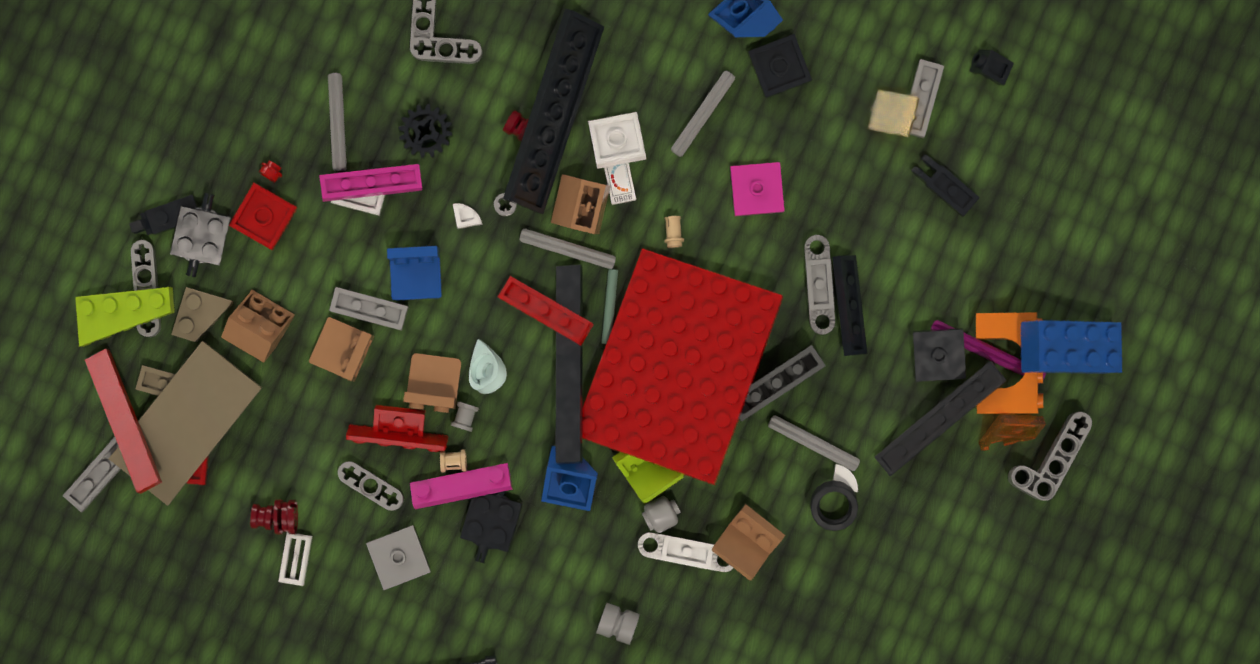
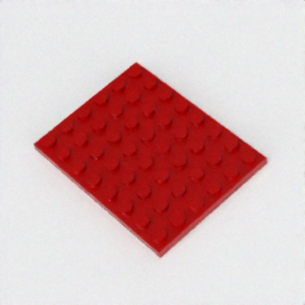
M642 249L583 405L582 439L715 485L781 306L783 295Z

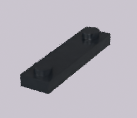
M856 255L833 257V270L844 356L868 354Z

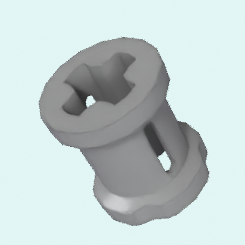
M457 402L459 408L455 421L451 422V426L472 432L471 424L474 414L478 412L479 408Z

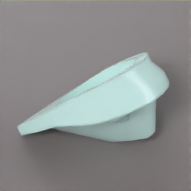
M477 339L469 369V383L472 388L480 393L489 394L499 389L506 381V367L501 358L487 344Z

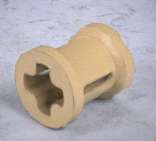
M462 449L461 452L446 453L445 451H440L441 472L458 469L466 472V449Z

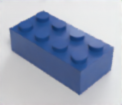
M1021 322V372L1122 373L1121 322Z

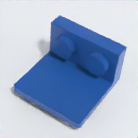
M438 246L387 249V259L390 260L392 300L442 297L440 249Z

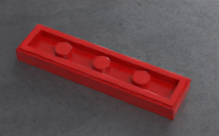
M512 276L509 277L498 295L499 299L580 346L594 325Z

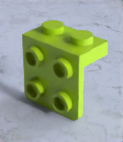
M621 452L612 457L643 503L649 502L684 477L681 473Z

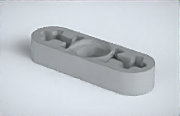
M345 462L339 467L338 477L343 483L383 508L393 511L403 505L404 496L399 489L357 463ZM353 466L355 468L353 472L356 475L361 476L362 472L366 474L361 479L359 487L355 485L358 481L355 478L350 477L348 480L345 478L346 473L343 472L345 468L350 469ZM368 479H374L378 483L377 491L372 494L364 489V483ZM383 485L387 487L384 491L385 493L392 495L395 492L397 494L398 504L393 503L389 506L387 504L388 499L384 496H381L380 500L376 498L381 493Z

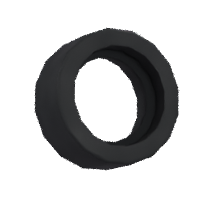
M832 480L824 482L815 489L811 496L810 508L812 517L819 526L826 530L838 531L847 528L854 522L858 513V501L855 492L849 485L841 481ZM839 492L845 495L849 502V509L845 516L833 520L828 519L821 513L819 507L820 500L827 493Z

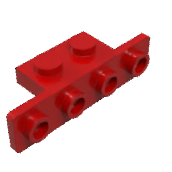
M376 405L373 427L349 425L346 440H352L359 444L370 442L377 443L380 446L396 445L402 446L405 449L422 448L431 452L446 450L448 436L424 433L426 410Z

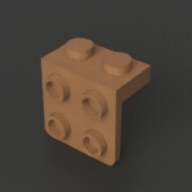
M413 354L407 392L404 393L403 402L409 403V408L424 410V405L434 406V411L449 413V408L456 409L461 361L456 358Z

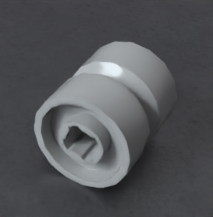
M606 603L596 633L608 638L615 635L617 641L630 645L640 614L630 610L621 612L620 607Z

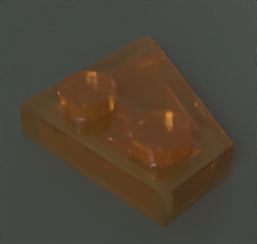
M999 414L979 441L981 451L989 450L990 444L1000 441L1003 442L1004 446L1016 442L1035 439L1046 425L1043 416Z

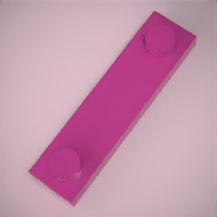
M419 164L319 175L323 202L422 191Z
M508 463L410 483L414 509L513 490Z

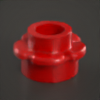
M268 161L267 164L261 163L262 167L259 173L275 183L279 177L282 178L283 175L280 173L281 167L272 161Z

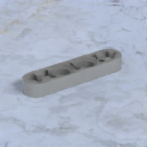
M146 240L136 241L131 247L134 291L158 288L155 248ZM141 245L149 249V253L145 254V262L151 261V266H137V262L143 263L142 256L137 254V250H141ZM144 269H148L152 274V278L148 283H141L138 278L139 273ZM161 318L151 321L155 323V327L151 328L150 333H148L147 329H143V324L137 326L138 332L145 337L156 336L161 330Z

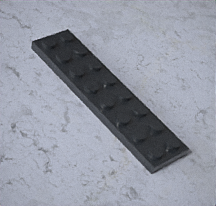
M564 10L503 199L539 214H544L604 30V26L573 10Z

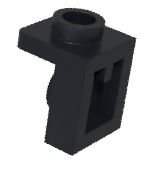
M979 49L972 58L969 72L981 74L998 85H1005L1014 63L993 50Z

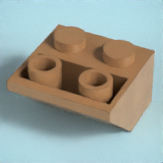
M562 174L551 223L583 232L599 234L610 186Z
M251 290L228 318L221 338L260 361L265 362L277 347L295 315Z

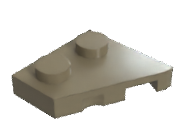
M186 287L171 335L198 342L205 332L219 320L218 318L233 305V301Z

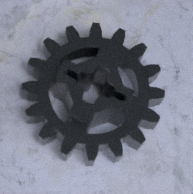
M427 104L425 110H422L420 105H417V112L415 113L409 109L410 117L401 118L405 126H399L398 128L399 131L404 132V135L399 137L400 141H407L403 146L405 150L413 148L411 154L415 156L420 152L422 159H425L426 153H429L432 158H435V151L443 154L442 146H450L446 138L453 137V133L447 131V129L452 127V123L444 122L448 118L447 114L445 113L440 116L439 107L431 111L430 104ZM421 116H427V118H426L425 120H422V121H417V120H416L417 118H419V117H421ZM437 121L441 123L442 135L436 131ZM428 126H430L429 130L431 131V135L426 134L424 137H422L423 134L421 133L420 129H426ZM410 129L415 131L416 134L414 143L410 139ZM427 143H436L432 147L424 148L425 144Z

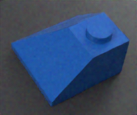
M724 0L708 14L711 19L734 37H765L783 21L770 0Z
M552 446L541 501L590 511L598 473L583 457L582 463L557 464L556 447Z

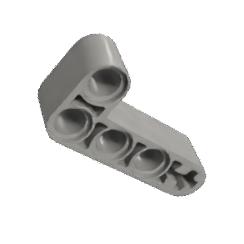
M1084 412L1070 414L1061 427L1039 470L1036 472L1026 466H1015L1008 473L1009 483L1037 500L1045 501L1053 498L1092 427L1090 416ZM1082 418L1083 428L1075 430L1077 424L1074 423V419ZM1075 430L1074 435L1067 434V431L1073 432ZM1065 438L1072 442V449L1069 452H1064L1061 448V443ZM1053 460L1058 461L1060 464V471L1057 474H1052L1049 470V465ZM1019 470H1023L1027 476L1023 484H1019L1015 480V474ZM1041 482H1045L1049 489L1045 496H1040L1037 492V487Z

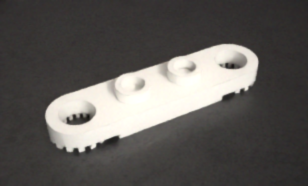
M652 532L643 534L638 541L640 553L648 558L720 572H728L733 569L730 565L722 567L718 564V555L711 550L714 544ZM647 538H654L657 541L658 547L654 552L644 550L643 543Z

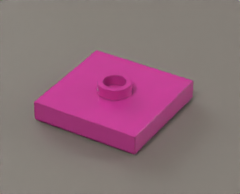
M780 162L730 167L734 216L784 212Z

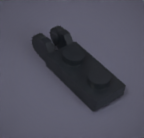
M924 155L921 160L936 173L930 178L916 166L911 170L912 173L922 182L926 183V187L961 217H964L980 197L944 166L938 165L930 157Z

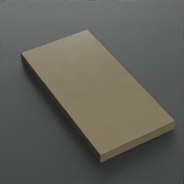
M205 341L199 344L138 421L162 483L148 491L167 506L263 388ZM118 446L109 457V460L130 476Z

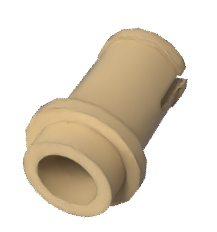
M681 216L665 217L667 239L664 242L667 243L668 248L682 247L684 238L681 237Z

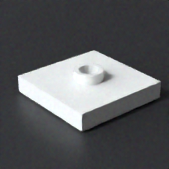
M637 112L588 121L597 169L646 159Z

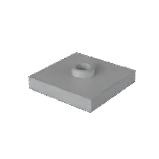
M414 525L366 543L383 590L431 572Z

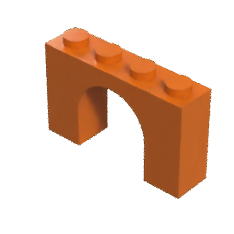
M1037 312L976 313V339H1006L1021 346V322L1042 321V318H1038ZM1025 373L1017 384L1008 388H998L977 405V414H1039V408H1043L1044 405L1043 393H1038V383H1043V373Z

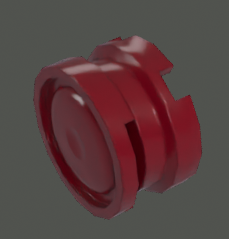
M275 500L273 512L275 534H283V532L297 534L298 505L296 500H289L288 502Z

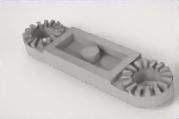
M814 235L808 238L804 245L809 322L811 329L815 333L824 335L831 332L835 326L830 246L825 237ZM813 241H820L824 245V251L821 254L815 255L811 252L810 244ZM819 315L828 317L829 326L826 329H820L816 326L815 319Z

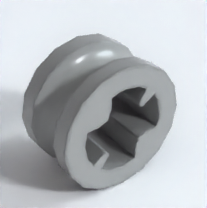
M502 193L495 198L494 208L499 215L510 216L515 212L516 204L510 202L511 209L509 211L507 209L501 211L499 201L503 199L505 194Z

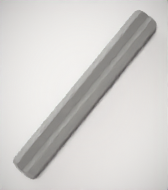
M724 71L672 146L671 151L679 157L683 156L734 82L735 76Z
M331 73L328 75L332 168L334 171H345L347 167L342 75L340 73Z
M523 229L520 235V241L608 269H613L616 257L528 229Z
M773 415L768 423L769 428L851 471H855L860 463L858 458L776 415Z

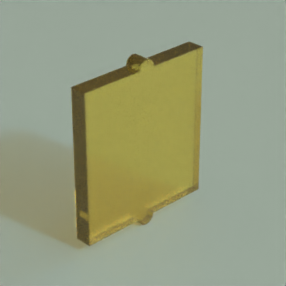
M878 89L874 107H871L872 114L868 129L909 138L913 122L917 119L915 114L920 98Z

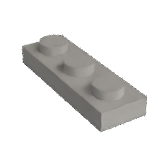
M922 59L919 60L900 132L920 138L925 137L943 73V65Z
M336 287L329 311L402 331L409 307Z

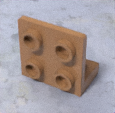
M328 317L309 362L355 382L374 336Z
M745 504L711 550L748 580H752L785 535Z

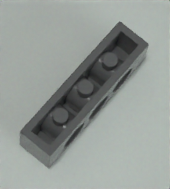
M812 345L751 385L739 418L740 422L825 367L824 362Z

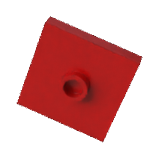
M253 183L229 226L273 251L298 208Z

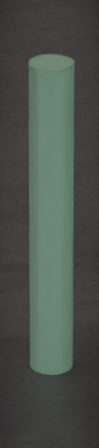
M608 269L601 344H607L613 328L618 270Z

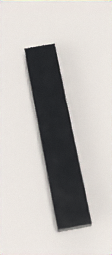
M991 361L988 362L874 458L889 476L894 475L1007 380Z

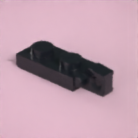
M189 195L141 213L140 220L129 223L132 233L138 234L146 231L147 235H157L176 228L181 205L193 208L198 207L194 195Z

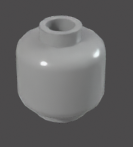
M660 496L644 506L645 512L642 513V516L650 531L654 529L656 532L661 533L678 523L677 514L681 512L674 499L669 501L667 497Z

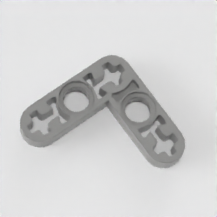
M413 0L410 51L414 58L421 61L473 64L481 59L482 48L474 40L434 37L436 0L427 2L426 10L431 11V14L425 12L417 13V10L422 11L423 5L421 1ZM420 18H427L430 21V27L425 31H421L416 27V23ZM423 42L425 47L433 48L432 43H436V56H432V51L427 50L423 52V55H419L415 47H419L420 43ZM443 44H450L453 47V53L449 57H444L439 53V49ZM457 44H461V50H469V46H474V50L478 51V53L473 54V58H469L467 53H460L461 58H456L458 53Z

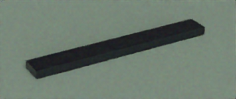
M581 265L556 266V302L583 317V267ZM556 332V463L577 464L582 463L583 344L580 346Z

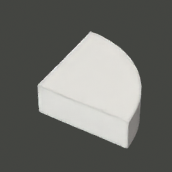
M453 204L458 229L482 224L479 215L474 209L464 204Z
M835 464L833 480L844 482L854 492H858L857 481L851 471L844 466Z

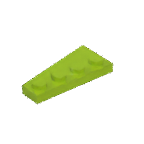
M165 287L75 297L79 347L90 345L95 341L106 339L116 333L127 331L140 324L148 323L174 313L173 288Z

